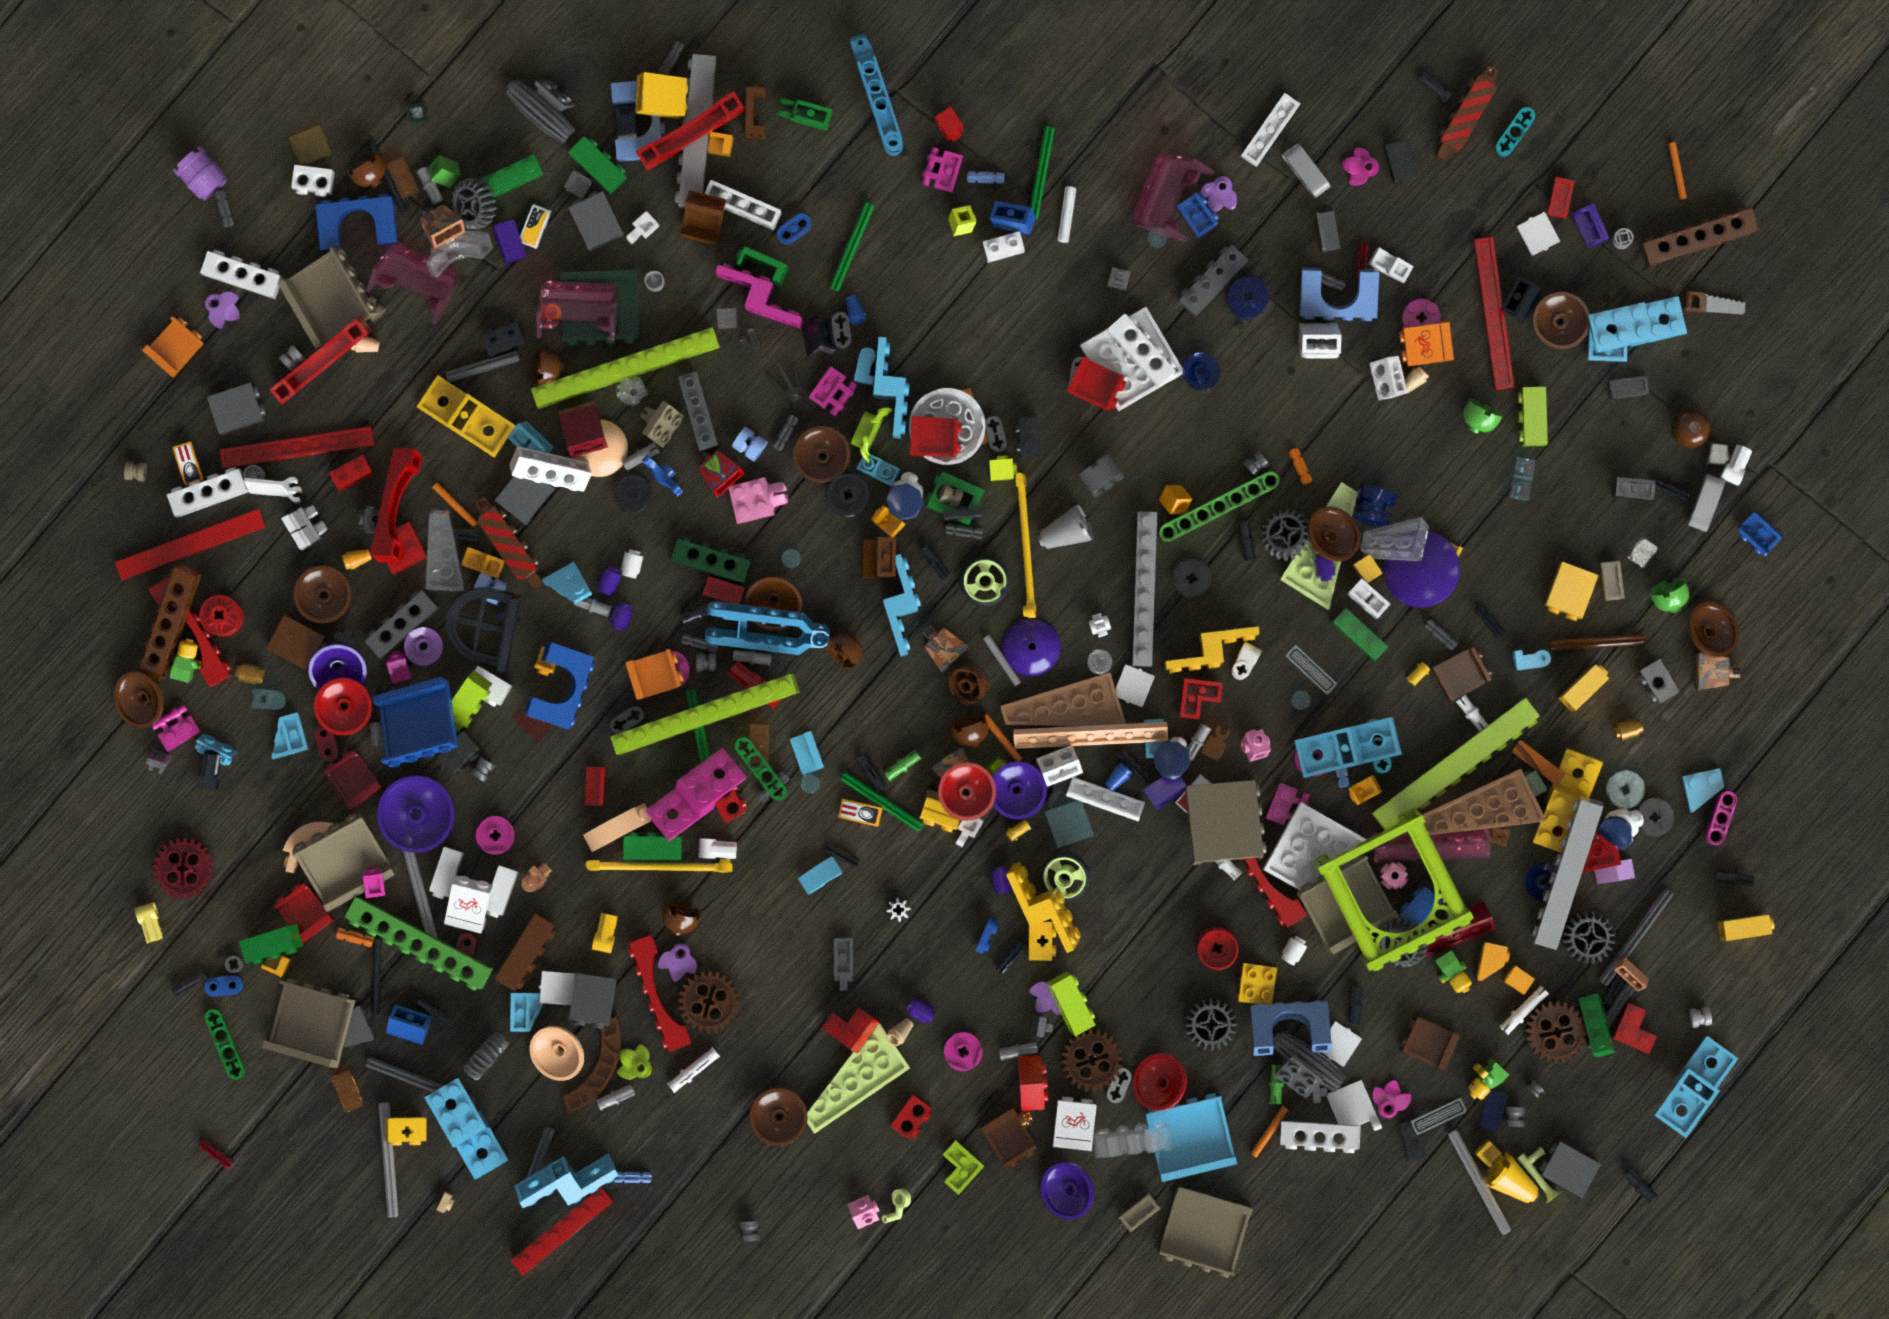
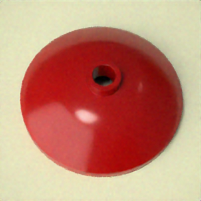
M336 678L327 682L318 691L314 701V711L318 722L324 729L336 735H350L361 730L369 721L372 713V700L367 689L361 683L350 678ZM346 702L348 708H342L341 703Z
M957 764L945 772L940 780L938 788L939 801L950 816L963 821L976 820L984 816L992 808L996 798L995 782L990 773L977 764ZM964 789L969 790L970 794L968 796L963 795Z
M1157 1053L1145 1058L1138 1065L1133 1076V1091L1136 1099L1142 1106L1153 1111H1164L1175 1106L1182 1098L1187 1085L1186 1072L1181 1062L1165 1053ZM1167 1081V1086L1164 1087L1163 1084Z

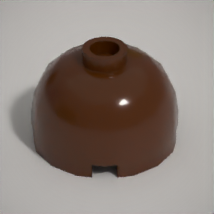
M377 152L376 155L372 154L357 163V168L354 170L350 168L347 171L352 181L358 186L367 187L371 185L374 188L382 183L381 178L385 175L386 165L380 153Z
M535 350L534 356H537V360L533 361L532 365L533 382H537L535 387L558 380L560 374L563 375L564 364L560 363L559 356L552 350Z
M1687 410L1680 413L1672 423L1673 438L1684 448L1699 447L1707 441L1710 435L1711 426L1708 418L1696 410Z
M839 632L832 635L825 642L827 643L825 649L836 663L840 660L844 663L842 667L848 670H852L859 663L863 654L861 640L856 634Z
M963 665L950 676L949 688L954 696L957 695L960 698V702L973 704L986 694L988 679L984 671L978 666Z
M979 714L977 718H974V715H968L953 722L954 726L949 725L953 739L958 744L969 746V748L980 746V742L986 738L989 730L984 714Z
M670 900L669 904L667 902L664 904L662 912L663 923L674 935L692 932L698 926L702 915L701 911L697 907L695 909L689 908L690 904L687 902Z

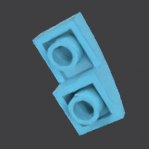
M871 454L869 456V463L863 457L861 458L856 469L891 487L893 486L901 469Z
M831 856L800 876L798 880L809 895L823 887L825 883L841 875L842 870Z

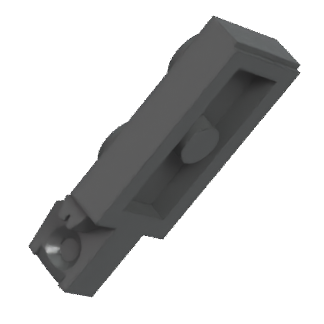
M834 938L835 981H840V991H848V981H852L853 938Z

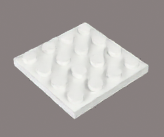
M1147 307L1132 314L1131 316L1138 323L1136 325L1140 331L1143 329L1150 336L1148 340L1152 345L1157 344L1163 351L1161 355L1165 359L1169 358L1176 366L1174 368L1176 372L1160 387L1184 374L1183 368ZM1107 330L1080 345L1088 359L1125 376L1124 380L1127 383L1123 391H1118L1116 396L1119 399L1115 406L1118 412L1158 389ZM1131 330L1125 332V337L1128 340H1133L1136 337L1135 333ZM1140 345L1137 348L1140 354L1148 352V348L1145 345ZM1153 359L1150 361L1152 368H1160L1161 363L1159 360Z
M1300 802L1264 865L1263 870L1301 890V886L1309 882L1312 884L1318 881L1317 877L1321 875L1312 862L1313 859L1327 852L1335 856L1366 839Z

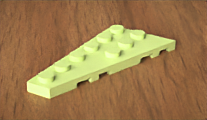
M1341 482L1327 506L1340 508L1352 517L1358 492ZM1306 544L1305 547L1308 550L1304 551L1302 549L1300 551L1302 553L1301 557L1298 554L1295 555V560L1291 561L1280 580L1329 610L1341 561H1333L1335 576H1332V580L1321 581L1320 578H1316L1314 565L1315 555L1319 553L1316 552L1312 545Z
M880 1023L858 1054L852 1053L808 1111L807 1123L814 1134L910 1069L896 1046L888 1041L887 1033Z

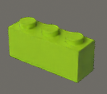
M1523 387L1521 392H1518V404H1521V411L1518 412V422L1522 423V430H1519V442H1522V446H1546L1548 444L1546 387Z
M475 670L467 677L452 699L457 732L462 727H468L473 720L470 717L472 713L476 715L482 706L479 704L481 700L485 701L491 693L489 688L493 683Z
M1065 972L1046 982L1071 1034L1077 1036L1095 1026L1093 1021L1095 1016L1092 1010L1087 1008L1085 1004L1087 999L1083 992H1079L1077 988L1079 983L1074 975Z

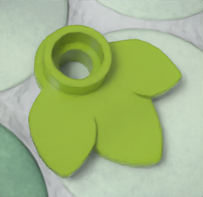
M639 1044L635 1051L631 1049L620 1050L619 1057L623 1066L617 1070L618 1075L628 1080L635 1077H648L652 1071V1066L648 1061L650 1055L648 1049ZM641 1065L644 1066V1070L642 1072L639 1071V1067Z

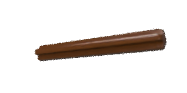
M1644 634L1552 640L1550 641V650L1645 644Z

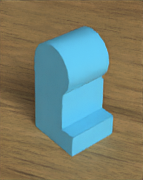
M864 348L860 351L854 382L873 386L874 376H870L872 364L876 360V354L873 349Z
M1522 650L1512 652L1515 671L1547 666L1551 661L1550 654L1545 650L1529 655H1523Z

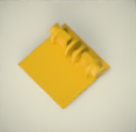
M1243 963L1239 995H1237L1238 1002L1272 1004L1277 968Z

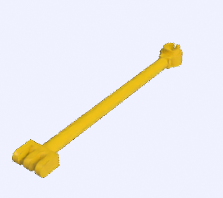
M1017 473L1015 478L1016 486L1018 487L1027 605L1023 606L1024 617L1036 618L1025 490L1026 476L1022 473Z
M720 859L719 863L600 862L599 860H589L586 862V867L589 871L664 870L732 872V863L729 859Z

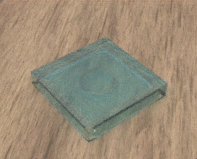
M1077 800L1045 812L1057 848L1094 836L1082 801Z

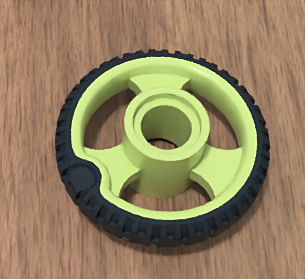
M979 557L973 559L965 566L961 574L960 585L963 594L970 602L979 606H991L997 604L1006 596L1010 586V577L1006 567L997 559ZM978 565L981 573L977 575L974 584H967L969 572ZM991 565L1000 570L1003 576V583L995 582L994 576L989 572ZM983 576H987L991 580L990 585L987 587H983L979 582ZM978 590L984 592L993 590L996 596L983 600L976 598L975 594Z
M1070 852L1056 853L1049 857L1042 867L1041 883L1045 891L1055 889L1048 880V870L1052 869L1056 872L1054 877L1057 885L1056 888L1059 893H1062L1065 901H1072L1081 897L1089 886V868L1085 861L1076 854ZM1060 860H1070L1080 868L1075 870L1071 865L1062 866ZM1062 873L1068 874L1069 877H1070V879H1069V880L1063 879L1062 876H1061V874H1062ZM1078 879L1083 882L1077 891L1067 894L1066 888H1069L1074 880Z

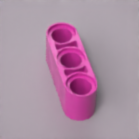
M1721 792L1717 797L1705 832V840L1710 845H1719L1725 839L1737 804V796L1733 792ZM1725 795H1729L1731 797V803L1729 805H1725L1723 803V797ZM1719 813L1725 815V821L1722 824L1716 819ZM1713 831L1719 834V839L1716 842L1710 838Z

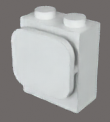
M1299 323L1298 343L1300 345L1299 354L1301 357H1339V354H1341V332L1337 323Z

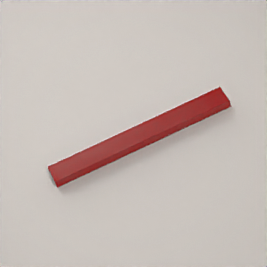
M1493 237L1474 239L1495 391L1515 388L1504 312L1500 310L1503 302Z
M372 426L220 449L222 468L226 469L375 446Z
M260 509L117 561L115 565L123 581L266 528Z

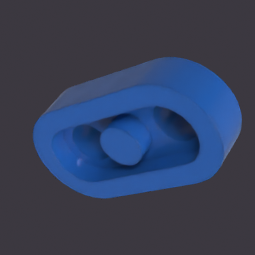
M803 213L797 214L782 225L777 231L779 242L789 245L807 233L812 225L810 217ZM800 221L806 223L804 227H800L798 224ZM785 232L790 233V237L787 239L783 237Z
M989 917L975 950L976 952L981 954L984 951L988 952L992 941H989L991 933L995 934L999 923H996L997 918Z
M236 975L212 977L204 985L205 992L213 997L235 995L240 993L244 987L243 980ZM232 981L236 983V987L234 989L230 987V983ZM213 983L217 985L215 991L211 989V984Z

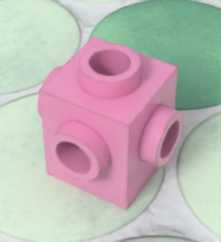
M1253 729L1245 733L1241 741V748L1246 753L1249 762L1267 757L1271 751L1270 740L1265 735L1263 729L1259 731Z
M1393 862L1390 864L1386 863L1380 870V873H1382L1379 876L1382 879L1381 883L1389 890L1391 888L1397 889L1398 887L1401 889L1408 880L1406 879L1408 875L1405 872L1406 868L1399 862L1396 864ZM1393 872L1398 874V878L1395 880L1391 877Z
M869 1195L847 1204L858 1229L879 1220L876 1212L880 1210L876 1201H871Z

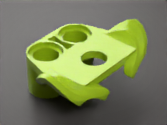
M892 408L878 409L877 415L867 411L863 414L851 444L861 448V455L867 463L870 462L868 451L883 418L893 411Z

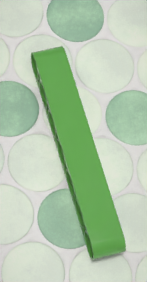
M1267 472L1164 524L1159 530L1160 539L1164 542L1173 541L1260 497L1278 486L1279 476L1274 472ZM1267 476L1274 477L1275 485L1268 486L1265 483V478ZM1256 485L1258 493L1255 495L1250 494L1248 487ZM1234 493L1239 494L1241 502H1232L1231 495ZM1216 502L1223 503L1224 510L1222 512H1217L1214 509ZM1205 511L1207 519L1204 521L1199 520L1197 512ZM1181 520H1188L1190 527L1182 529L1180 527ZM1170 528L1173 531V536L1171 538L1164 537L1163 529Z

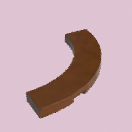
M617 1016L610 1019L609 1026H604V1029H600L601 1052L591 1075L577 1089L562 1096L568 1114L581 1109L593 1101L612 1078L618 1064L621 1049V1032Z

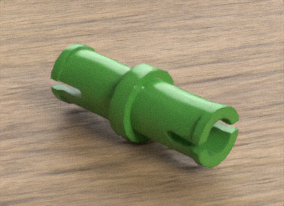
M914 749L904 758L897 759L894 765L883 772L891 781L903 771L907 772L909 767L921 760V757Z
M1271 1065L1269 1104H1282L1281 1095L1284 1083L1275 1075L1283 1065H1278V1068L1277 1065Z

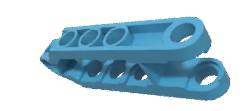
M864 33L853 36L850 39V45L884 150L887 154L896 156L903 149V141L876 56ZM867 69L874 70L872 73L869 74L865 72ZM873 87L880 88V90L876 92L872 91L871 89ZM879 105L886 106L883 110L877 109ZM896 141L898 144L890 146L889 142Z
M710 602L708 604L707 615L710 614L723 617L726 620L739 621L738 631L721 628L706 629L705 641L709 644L800 655L808 648L825 647L827 645L825 642L831 636L827 625L813 623L804 612L725 602ZM747 620L762 622V624H780L782 627H785V625L800 627L802 635L799 638L746 632Z

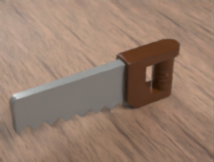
M1686 291L1683 311L1729 314L1745 313V302L1730 301L1729 298L1725 300L1723 297L1719 299L1718 296L1714 298L1712 295L1708 297L1703 292ZM1693 296H1696L1698 299V308H1692Z

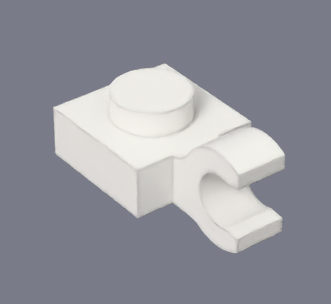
M646 211L632 223L635 229L626 236L627 240L633 244L641 235L646 239L659 227V224Z
M979 818L971 821L962 820L957 828L962 833L956 844L963 847L968 836L974 838L983 820Z

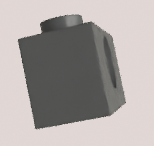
M1661 659L1638 671V679L1643 686H1647L1650 691L1647 694L1653 703L1656 701L1657 704H1661L1680 692ZM1655 677H1658L1662 682L1659 688L1653 686L1652 682Z

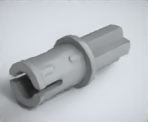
M428 167L419 169L416 173L422 181L423 190L427 191L433 204H439L443 201V198L436 186L437 183L431 181Z
M653 442L622 460L625 469L629 470L642 463V459L646 455L651 458L659 454L658 448L650 452V450L657 447L656 444Z
M585 598L577 604L574 603L576 606L590 610V613L595 612L606 617L610 616L612 610L611 605L598 602L595 598L594 600Z
M734 650L733 660L749 662L751 665L753 663L770 665L772 653L755 652V650H752V652Z
M1203 723L1200 724L1194 736L1190 738L1192 741L1187 749L1190 752L1191 761L1194 759L1199 748L1204 746L1203 743L1212 730Z
M1034 1042L1000 1048V1058L1003 1061L1017 1058L1018 1056L1038 1053V1047Z
M628 1085L615 1092L612 1090V1093L596 1099L602 1111L609 1106L618 1105L620 1101L634 1096L635 1092L633 1087Z

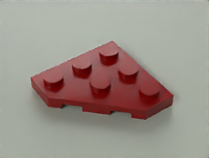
M1561 826L1554 827L1556 835L1563 833ZM1595 831L1582 873L1622 865L1617 845Z

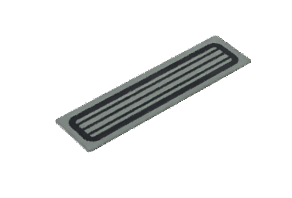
M1297 645L1286 654V657L1325 694L1328 695L1337 685Z
M1459 1098L1412 1120L1411 1123L1416 1134L1419 1135L1467 1112L1462 1099Z

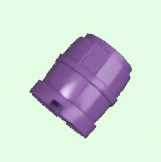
M199 146L197 148L199 151L196 154L194 151L189 153L177 164L179 169L174 168L173 172L178 177H181L187 188L199 199L206 200L214 192L218 191L227 180L218 164L206 154L207 152L202 146Z

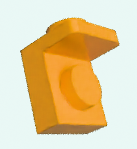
M542 646L534 668L538 669L537 673L548 676L549 673L554 674L556 664L541 660L545 649Z

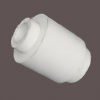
M629 549V553H624L620 569L622 570L621 575L631 578L637 577L643 560V556H640L639 551Z
M1297 936L1294 939L1290 937L1282 951L1281 959L1294 966L1296 962H1299L1307 948L1304 945L1306 941Z

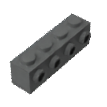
M1233 245L1229 248L1225 246L1218 254L1220 256L1216 262L1212 260L1205 267L1207 271L1203 275L1198 274L1192 281L1194 285L1190 289L1186 287L1180 293L1181 299L1179 303L1194 317L1247 264L1248 259Z

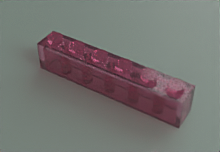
M1489 829L1430 835L1442 860L1490 858L1491 839ZM1408 832L1373 848L1374 862L1422 861Z

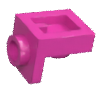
M394 651L386 656V664L392 683L411 679L405 651Z
M373 866L363 870L362 875L366 898L385 896L381 868Z

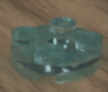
M1623 770L1617 772L1606 783L1605 790L1608 799L1615 807L1621 809L1637 806L1645 794L1643 779L1632 771ZM1627 784L1630 792L1623 795L1620 787H1624Z

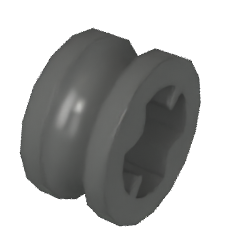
M230 956L225 962L226 969L231 973L241 971L244 966L243 960L239 956ZM237 959L239 967L233 970L231 969L230 961Z
M1531 1080L1530 1085H1526V1088L1537 1098H1539L1540 1093L1545 1092L1534 1080Z

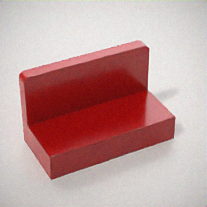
M586 767L585 805L605 806L606 767Z

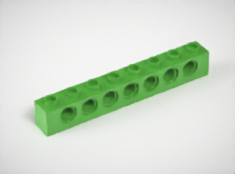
M361 897L354 898L345 918L349 919V924L357 928L359 926L366 928L365 932L374 937L376 934L383 938L382 941L391 946L393 943L396 944L401 952L408 955L409 953L416 955V960L422 963L429 962L433 964L432 968L441 973L443 970L450 974L449 977L458 982L460 979L466 982L465 986L472 990L483 989L493 970L492 967ZM367 912L372 915V920L369 923L364 920ZM384 921L389 925L386 932L381 929V924ZM400 930L405 932V939L403 941H400L397 936ZM417 939L422 942V947L419 950L414 946V942ZM433 948L439 951V956L436 959L431 956ZM450 957H453L456 961L453 968L448 966V959ZM467 966H470L473 971L470 977H467L464 973Z

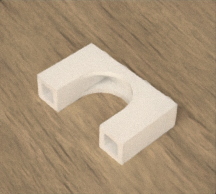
M448 847L443 848L429 891L433 892L432 896L444 899V896L450 897L452 883L457 876L464 853ZM498 866L492 883L493 889L489 896L488 915L496 918L499 915H504L518 871Z

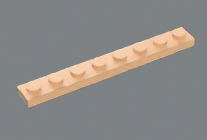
M1167 722L1013 729L1015 749L1168 741Z

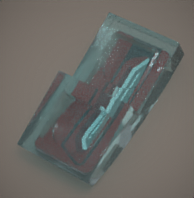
M1516 458L1509 498L1529 500L1535 460Z

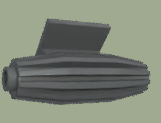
M550 79L536 81L537 91L520 80L510 81L506 86V95L520 112L543 132L562 144L566 143L576 130L561 111L574 107L575 104L572 102V97L565 92L559 91L557 89L558 85Z
M1284 1031L1281 1034L1277 1032L1273 1037L1274 1049L1286 1061L1275 1077L1304 1098H1307L1318 1085L1335 1092L1345 1080L1346 1076L1329 1059L1319 1052L1313 1053L1311 1046Z

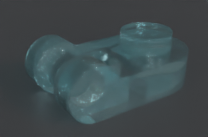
M252 689L254 698L253 702H251V708L280 710L286 704V697L280 691ZM261 695L266 696V703H261Z

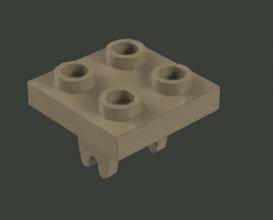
M662 401L657 410L645 407L647 414L642 413L640 415L648 423L642 433L662 448L669 442L672 433L681 424V420L684 417L664 401Z

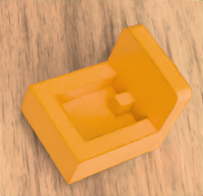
M884 505L876 510L871 518L891 538H894L905 525L902 520L889 513V509Z
M1373 775L1348 788L1350 798L1357 805L1382 792Z

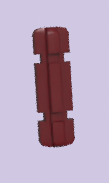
M1359 243L1356 280H1358L1359 269H1367V252L1369 251V244Z
M203 1140L199 1145V1149L207 1152V1155L216 1162L222 1163L221 1165L224 1168L229 1169L234 1163L230 1157H226V1154L218 1148L211 1146L209 1141Z

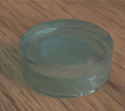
M1153 229L1148 235V243L1153 248H1161L1167 241V235L1162 229Z
M788 549L782 555V562L788 568H795L800 564L801 556L797 550Z
M1298 691L1293 694L1291 703L1294 708L1304 710L1309 707L1311 697L1305 691Z
M807 774L801 780V788L806 793H814L820 787L818 777L813 774Z

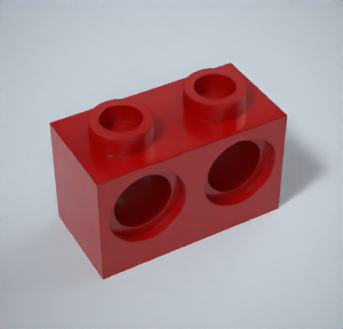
M951 106L935 116V124L947 142L950 140L955 141L962 136L961 133L963 132L964 125Z
M364 455L329 472L339 491H343L375 474Z
M737 786L730 790L727 796L721 797L715 802L725 823L746 813L744 808L747 807V804L743 797L739 798L736 794ZM732 802L738 805V811L734 814L728 811V805Z
M913 1094L890 1126L907 1139H910L911 1136L915 1138L921 1130L919 1128L921 1122H927L932 1115V1112H930L932 1107ZM921 1105L924 1108L923 1114L915 1115L913 1107ZM908 1120L912 1123L913 1127L910 1131L902 1129L901 1124L903 1121Z

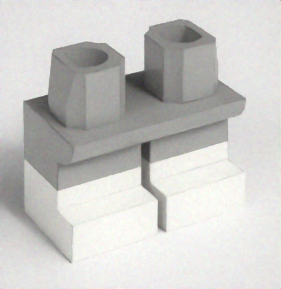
M314 505L306 508L301 507L290 515L281 518L302 551L321 539V535L328 530L323 520L315 525L312 523L311 519L319 514Z

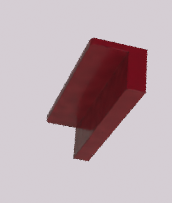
M1485 902L1468 908L1474 919L1470 920V924L1465 927L1458 926L1453 929L1451 934L1447 936L1440 935L1436 937L1435 942L1427 945L1428 949L1425 957L1496 930L1492 915ZM1433 921V922H1431V923H1428V926H1429V927H1432L1431 924H1439V923Z

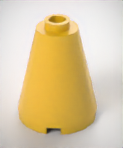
M1505 1153V1157L1500 1155L1492 1163L1493 1166L1487 1170L1490 1174L1488 1178L1484 1177V1183L1490 1188L1525 1203L1535 1201L1539 1194L1538 1187L1508 1153Z

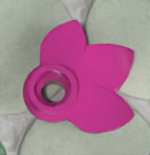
M1355 148L1354 157L1346 158L1341 163L1343 169L1351 173L1349 184L1353 186L1364 184L1368 177L1376 175L1379 171V163L1374 158H1371L1369 152L1364 148ZM1367 164H1372L1371 170L1366 169Z
M1396 1080L1389 1082L1384 1090L1375 1087L1373 1091V1100L1379 1106L1380 1115L1385 1118H1392L1397 1114V1111L1405 1110L1411 1101L1410 1094H1400V1087ZM1386 1105L1391 1106L1390 1112L1384 1110Z

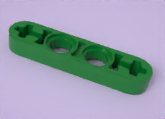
M739 738L735 743V749L769 795L774 800H783L787 795L785 785L748 738ZM740 741L749 743L747 745L749 751L755 750L747 759L744 757L747 754L745 750H739ZM753 756H758L761 759V763L757 767H753L750 764V758ZM769 771L772 773V780L770 782L762 780L761 775L763 772ZM775 779H777L778 783L775 784L777 788H783L782 797L778 795L774 796V788L771 787L770 789H768L767 787L768 785L772 784L775 781Z
M211 1009L205 1014V1022L227 1075L234 1080L240 1079L245 1074V1066L222 1012L218 1009ZM212 1012L214 1013V1015L218 1014L219 1018L216 1019L218 1025L221 1023L223 1024L222 1027H217L214 1030L212 1026H216V1024L214 1021L209 1020ZM219 1030L226 1032L227 1036L223 1041H219L216 1038V1033ZM228 1047L234 1051V1056L230 1059L226 1058L223 1054L224 1050ZM237 1058L238 1062H235L234 1064L236 1068L240 1067L241 1071H239V1076L231 1073V1071L234 1070L233 1065L230 1064L228 1066L227 1062L233 1061Z

